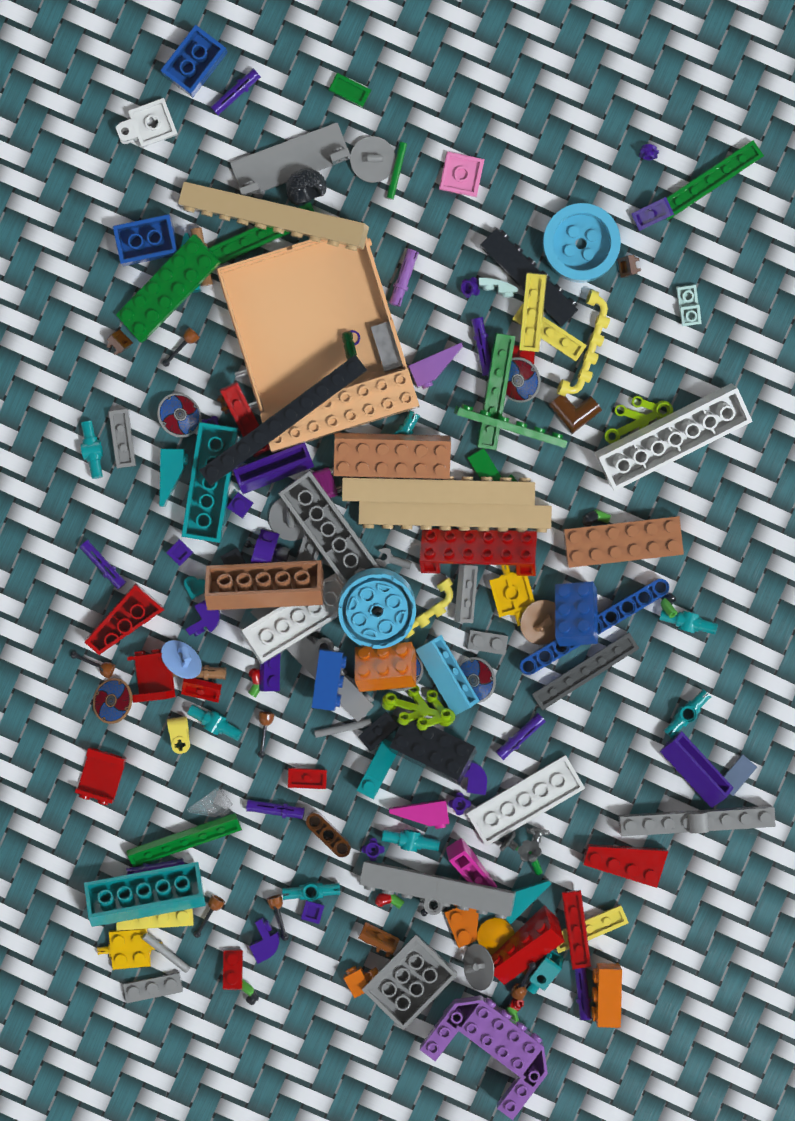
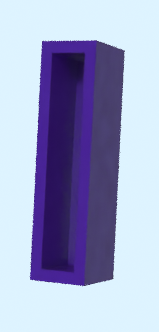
M304 442L234 469L233 472L242 494H246L313 468L314 464Z
M682 731L669 740L660 750L665 759L673 765L677 772L684 777L711 808L727 798L733 790V786Z

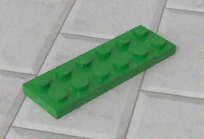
M193 234L116 316L137 340L143 343L221 262L202 240Z

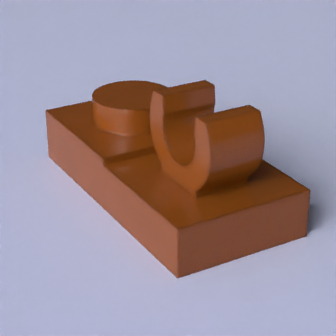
M365 922L358 939L365 943L376 946V952H379L380 949L386 951L385 957L394 954L400 940Z

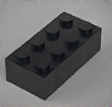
M418 719L409 722L407 725H400L389 746L391 752L460 786L477 753L476 747L434 726H430L426 730H419L416 726Z

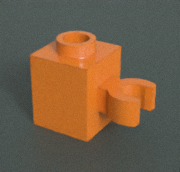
M353 966L345 971L344 980L354 999L364 994L362 989L379 972L376 967L364 973L361 966L358 968Z

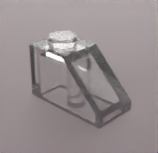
M219 786L190 806L187 811L193 814L211 817L221 815L223 817L231 811L230 807L233 804Z

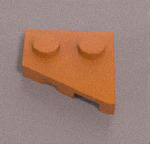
M455 907L444 912L458 948L477 941L479 913H476V909L469 908V911H465Z

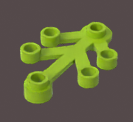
M640 396L634 397L631 403L635 408L644 407L653 411L647 415L627 409L624 405H618L614 410L617 416H626L635 419V421L617 430L614 428L607 430L604 435L606 442L612 444L618 441L620 436L638 427L640 430L648 426L650 421L654 419L657 421L673 413L672 405L667 401H660L655 404L643 400ZM636 398L641 400V404L638 406L634 404ZM618 407H622L624 409L623 414L617 413ZM661 407L667 409L665 414L660 413ZM610 433L615 434L614 440L609 439L608 435Z
M417 685L407 691V694L414 699L416 704L397 699L393 693H387L383 696L382 707L386 710L391 711L396 709V707L414 711L412 713L401 712L399 714L398 722L401 725H407L409 722L418 719L417 728L419 730H426L428 727L438 723L441 726H449L455 720V713L443 707L437 699L438 693L435 690H428L426 694V700L432 703L435 709L429 708L419 694L420 688ZM428 715L432 716V718L427 719L424 716Z

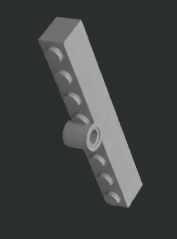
M279 607L254 608L251 613L259 620ZM307 636L287 648V650L316 679L321 643H326L329 646L328 650H334V643L326 637L316 640L314 637L310 639ZM342 668L341 675H344L343 687L339 688L338 694L342 695L340 705L358 722L374 707L372 703L374 699L367 692L365 694L359 692L354 678L350 680L346 676L348 672Z
M771 805L618 815L621 837L686 832L707 833L718 830L776 827L775 808Z
M368 860L363 863L359 884L363 885L366 890L375 891L377 888L382 889V893L394 895V892L401 893V897L404 898L420 897V901L424 902L425 911L430 915H437L445 906L450 907V904L457 905V909L469 911V908L476 909V913L487 915L490 912L495 913V917L506 919L507 916L510 917L512 915L516 892ZM432 900L438 903V908L432 907Z

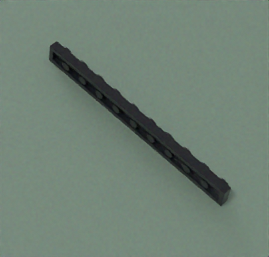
M355 354L199 471L210 486H212L365 373L367 369Z

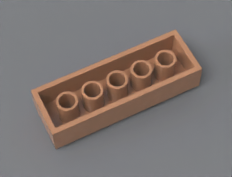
M335 433L334 476L450 479V436Z
M680 516L563 530L567 568L684 555Z
M322 561L206 566L204 596L207 610L323 605L324 574Z

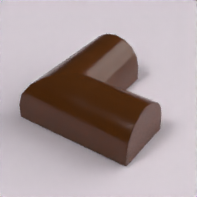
M561 395L548 404L571 434H574L602 411L601 407L591 396L577 407H574L566 396Z

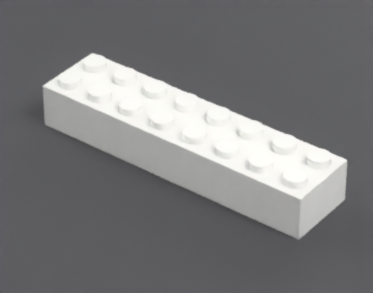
M731 383L594 452L610 487L616 491L753 421L738 388Z

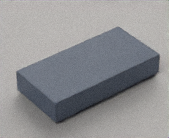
M743 754L723 776L733 786V790L730 792L732 796L735 795L757 768Z

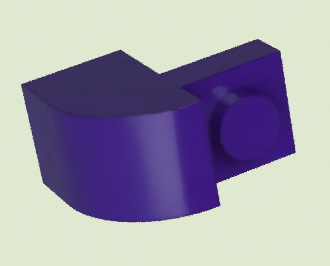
M261 529L250 564L272 563L280 534Z
M204 600L194 606L202 620L186 629L189 636L192 634L195 637L205 632L204 627H207L209 632H212L220 623V610H207L206 601Z
M472 761L464 776L468 777L466 792L486 795L487 776L485 770L481 765Z
M263 917L255 921L262 938L251 943L249 946L257 964L272 957L280 943L279 932L276 931L271 934L272 927L269 921H265Z

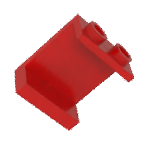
M161 649L151 650V654H146L145 651L134 652V656L127 657V661L135 660L139 694L132 695L133 703L176 697L173 673L165 666L162 660Z
M90 747L87 750V759L75 793H78L80 798L90 800V797L97 799V803L102 805L112 804L115 800L127 758Z

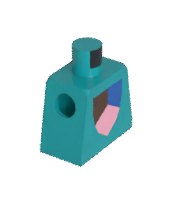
M552 950L538 960L536 968L533 969L529 976L530 982L526 989L532 994H536L539 988L545 991L561 971L564 958Z

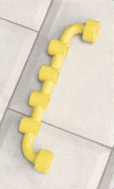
M592 289L587 295L586 304L594 306L597 303L600 306V312L595 321L594 331L589 339V346L583 358L584 362L577 377V384L571 387L570 382L563 379L559 383L557 394L564 397L566 394L578 393L582 390L585 382L589 383L591 381L593 372H590L589 368L591 364L595 365L599 355L595 353L597 346L601 347L604 341V336L600 334L602 328L607 329L610 318L606 317L608 311L607 303L599 296L598 291Z
M449 577L436 585L440 592L445 591V598L415 618L412 629L405 639L415 633L413 629L417 626L421 628L427 626L430 623L429 618L433 615H436L438 618L446 612L445 607L453 599L451 588L453 582Z

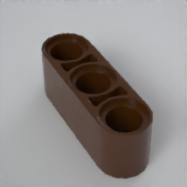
M311 812L306 819L307 827L338 857L349 855L351 843L321 813ZM312 816L319 817L320 824L313 826L310 823V818ZM328 829L332 830L334 837L326 839L323 832ZM344 843L347 845L348 850L341 853L337 850V845Z

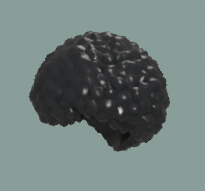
M310 168L300 169L291 174L286 184L287 198L291 201V204L300 205L317 197L324 196L327 190L326 181L322 174Z

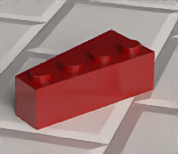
M135 583L85 639L84 643L100 655L157 614H160L165 608Z
M587 844L582 863L585 866L657 888L668 850L664 848Z
M545 905L491 956L494 964V976L504 985L529 968L530 962L536 963L565 942L558 918Z

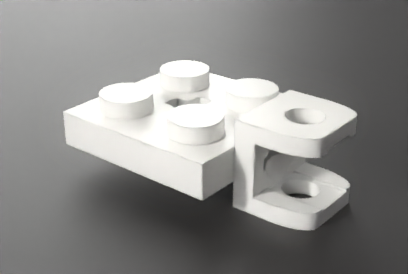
M164 98L129 110L128 113L131 119L121 122L116 126L122 144H130L139 140L141 148L178 135ZM149 119L158 120L155 128L147 125L150 123ZM124 131L129 132L127 135H123Z

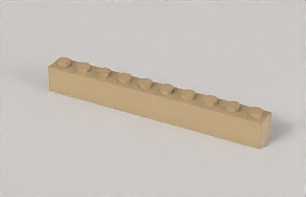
M188 182L183 183L178 202L180 206L184 207V211L194 213L195 210L201 211V215L212 217L214 214L224 221L235 219L239 224L248 226V223L255 224L256 228L263 230L269 227L273 228V232L284 234L285 231L291 232V236L302 238L304 235L314 242L320 243L321 240L328 241V245L338 247L339 244L346 245V249L357 251V248L364 249L369 226L365 223Z
M346 476V478H342V501L535 505V482H531V478H519V482L511 481L512 478L500 477V481H492V477H481V481H473V477H462V480H454V476H450V479L442 480L432 478L396 479L385 477L383 479L377 477L358 478Z
M359 501V524H363V528H374V525H382V529H393V525H401V529H412L413 526H420V530H432V526H439V530H451V527H459V531H470V527H478V531H489V528H497V531L507 532L508 528H516V531L525 532L530 528L535 529L539 533H547V529H551L552 506Z

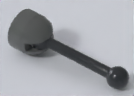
M247 540L244 542L246 548H255V544H252L251 541ZM280 547L275 550L276 559L280 562H287L290 548Z

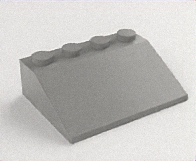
M415 935L375 975L362 991L404 1030L457 976V971L420 937Z

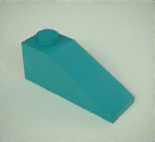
M161 449L159 507L166 506L185 470V465L189 463V454H185L184 449Z
M386 739L381 742L356 790L373 800L396 757V754L392 753L389 748L392 742Z
M545 879L512 890L516 892L512 915L510 917L507 916L506 920L512 924L552 884L551 881Z

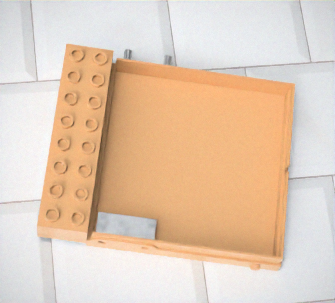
M366 237L364 249L357 248V251L346 249V245L339 244L338 247L328 245V241L321 240L320 243L307 240L216 269L246 366L245 370L235 372V378L239 379L249 376L256 401L249 403V406H252L250 407L251 410L259 408L262 423L348 360L345 354L342 333L354 330L360 335V342L355 345L356 356L367 371L270 442L269 446L273 453L420 407L370 246H372L370 238L367 239ZM352 332L354 343H356L358 341V335Z

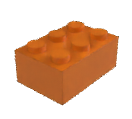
M412 642L397 643L382 649H372V647L368 646L355 647L354 681L359 692L416 687V651Z
M596 963V968H593L592 973L594 983H596V987H592V999L595 1002V1007L592 1006L591 1011L593 1022H596L597 1027L621 1028L622 968L620 964Z

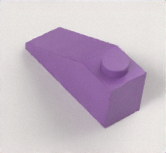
M462 343L409 365L417 387L426 389L433 386L432 382L440 376L463 348Z

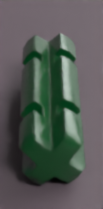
M350 331L342 333L346 358L349 360L355 354L357 355L353 334Z

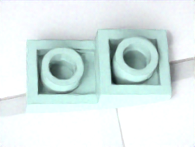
M479 278V287H483L485 291L494 290V287H498V294H502L504 298L514 297V294L518 293V288L507 282L492 278Z
M696 284L677 286L682 326L702 324Z

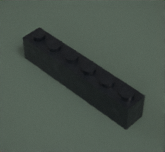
M496 228L480 244V248L524 292L527 273L546 274L543 311L561 328L578 311L576 308L577 303L570 297L567 299L562 294L564 292L563 289L557 284L553 285L549 281V275L543 270L540 272L535 267L537 265L535 261L530 257L526 258L522 254L523 250L516 243L513 245L508 240L510 237L502 229L499 231Z

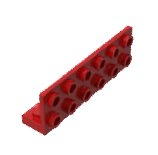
M459 529L422 530L419 559L421 573L440 574V563L516 565L517 576H536L537 532L459 531Z

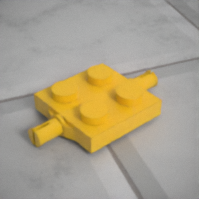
M501 565L503 575L489 580L499 617L515 615L517 626H520L522 613L530 604L535 602L528 576H517L515 572H510L509 565Z
M148 929L109 930V946L97 947V954H109L112 960V970L151 966L150 955L151 951L155 949L142 939V936L148 933Z

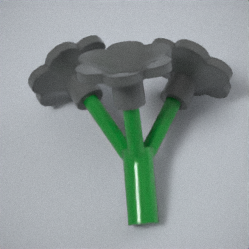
M527 828V833L534 835L533 841L525 840L520 847L513 841L516 832L512 831L501 844L500 851H503L506 847L518 851L523 862H531L536 875L542 874L543 871L537 859L542 854L539 843H541L542 835H550L549 830Z

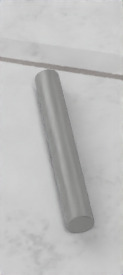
M365 719L314 730L315 737L318 738L369 727L372 724L371 719Z
M148 933L142 936L146 943L185 973L189 971L190 966Z

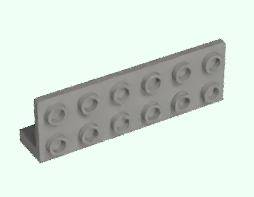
M334 123L235 160L230 164L241 194L250 197L287 183L291 174L300 169L310 168L320 171L349 160L351 155L338 123Z

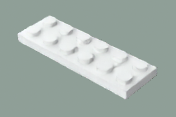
M335 573L323 581V605L279 607L241 630L240 633L259 662L263 664L339 617L338 603L344 584Z
M564 755L466 814L485 846H488L584 790L585 787L567 756Z

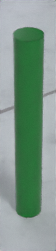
M400 142L386 197L390 200H394L407 147V143Z

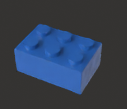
M195 25L160 71L163 76L193 98L228 52L222 44Z
M169 214L113 226L120 264L123 267L171 257L178 251L172 217Z
M593 581L555 584V638L559 646L598 644L597 588Z
M319 650L312 708L335 711L336 707H340L342 695L338 694L339 688L343 687L344 675H341V669H345L347 656H343V651Z

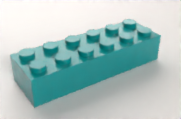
M199 422L181 537L218 543L222 541L232 471L210 486L199 470L237 443L239 428Z
M198 862L84 883L88 918L92 927L206 906Z

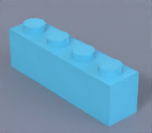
M442 635L416 649L429 676L437 686L448 708L455 713V716L479 702L477 695Z

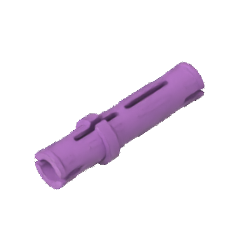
M407 249L398 279L393 284L394 289L389 304L401 307L405 291H408V282L419 252Z

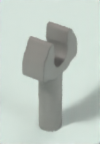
M379 549V552L387 555V559L384 561L376 559L380 566L386 567L387 564L391 563L410 569L412 562L393 556L391 549Z

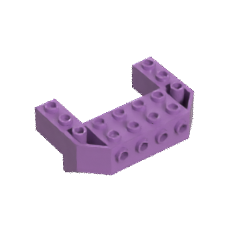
M480 995L454 999L443 1011V1016L421 1043L420 1051L436 1061L457 1032H461L518 1075L497 1102V1109L513 1120L548 1074L543 1039L536 1033L532 1034L526 1030L527 1027L520 1021L516 1022L507 1011L504 1009L501 1011L497 1008L496 1003L488 997L484 998Z

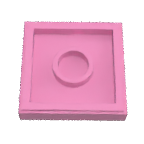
M447 152L439 190L477 198L485 159Z

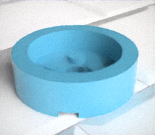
M577 203L564 207L551 218L544 232L542 247L547 263L558 276L571 282L584 283L596 280L610 270L618 257L621 238L616 222L605 210L596 205ZM578 239L586 241L584 249L576 247L575 243Z
M371 568L358 572L346 582L341 590L338 603L340 624L347 636L359 645L372 647V649L391 647L402 641L412 629L416 616V602L413 590L402 576L388 569ZM379 606L383 611L381 614L375 615L372 613V608Z

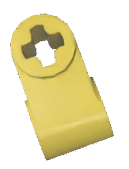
M187 716L167 719L172 750L177 754L187 752L190 748ZM179 740H181L182 743L186 744V746L182 748L183 750H180L179 747H176V744L179 743Z

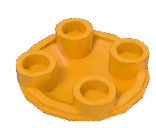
M492 917L481 924L477 933L478 944L488 950L490 955H493L515 933L508 921Z

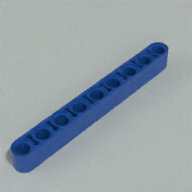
M656 579L598 613V635L666 595L669 591V583L664 579ZM658 582H662L665 585V589L661 593L655 590V585ZM641 592H646L649 596L648 600L644 603L640 602L638 598ZM628 601L632 604V609L626 613L622 610V605ZM610 611L616 615L613 622H607L605 618L606 614ZM555 639L523 658L519 663V668L523 674H534L581 645L566 646L564 651L559 652L556 650L558 642ZM542 651L549 652L550 658L548 661L543 662L540 660L539 655ZM525 661H531L533 663V669L531 671H525L523 669V664Z

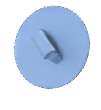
M177 640L168 641L162 646V660L172 673L185 679H192L200 674L202 663L192 647Z

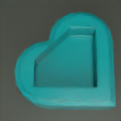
M189 576L184 580V586L192 600L205 593V579Z

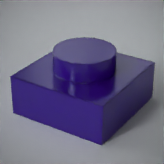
M237 492L227 508L243 519L254 503Z
M179 539L166 553L181 566L194 552Z
M306 900L301 919L319 924L325 905Z

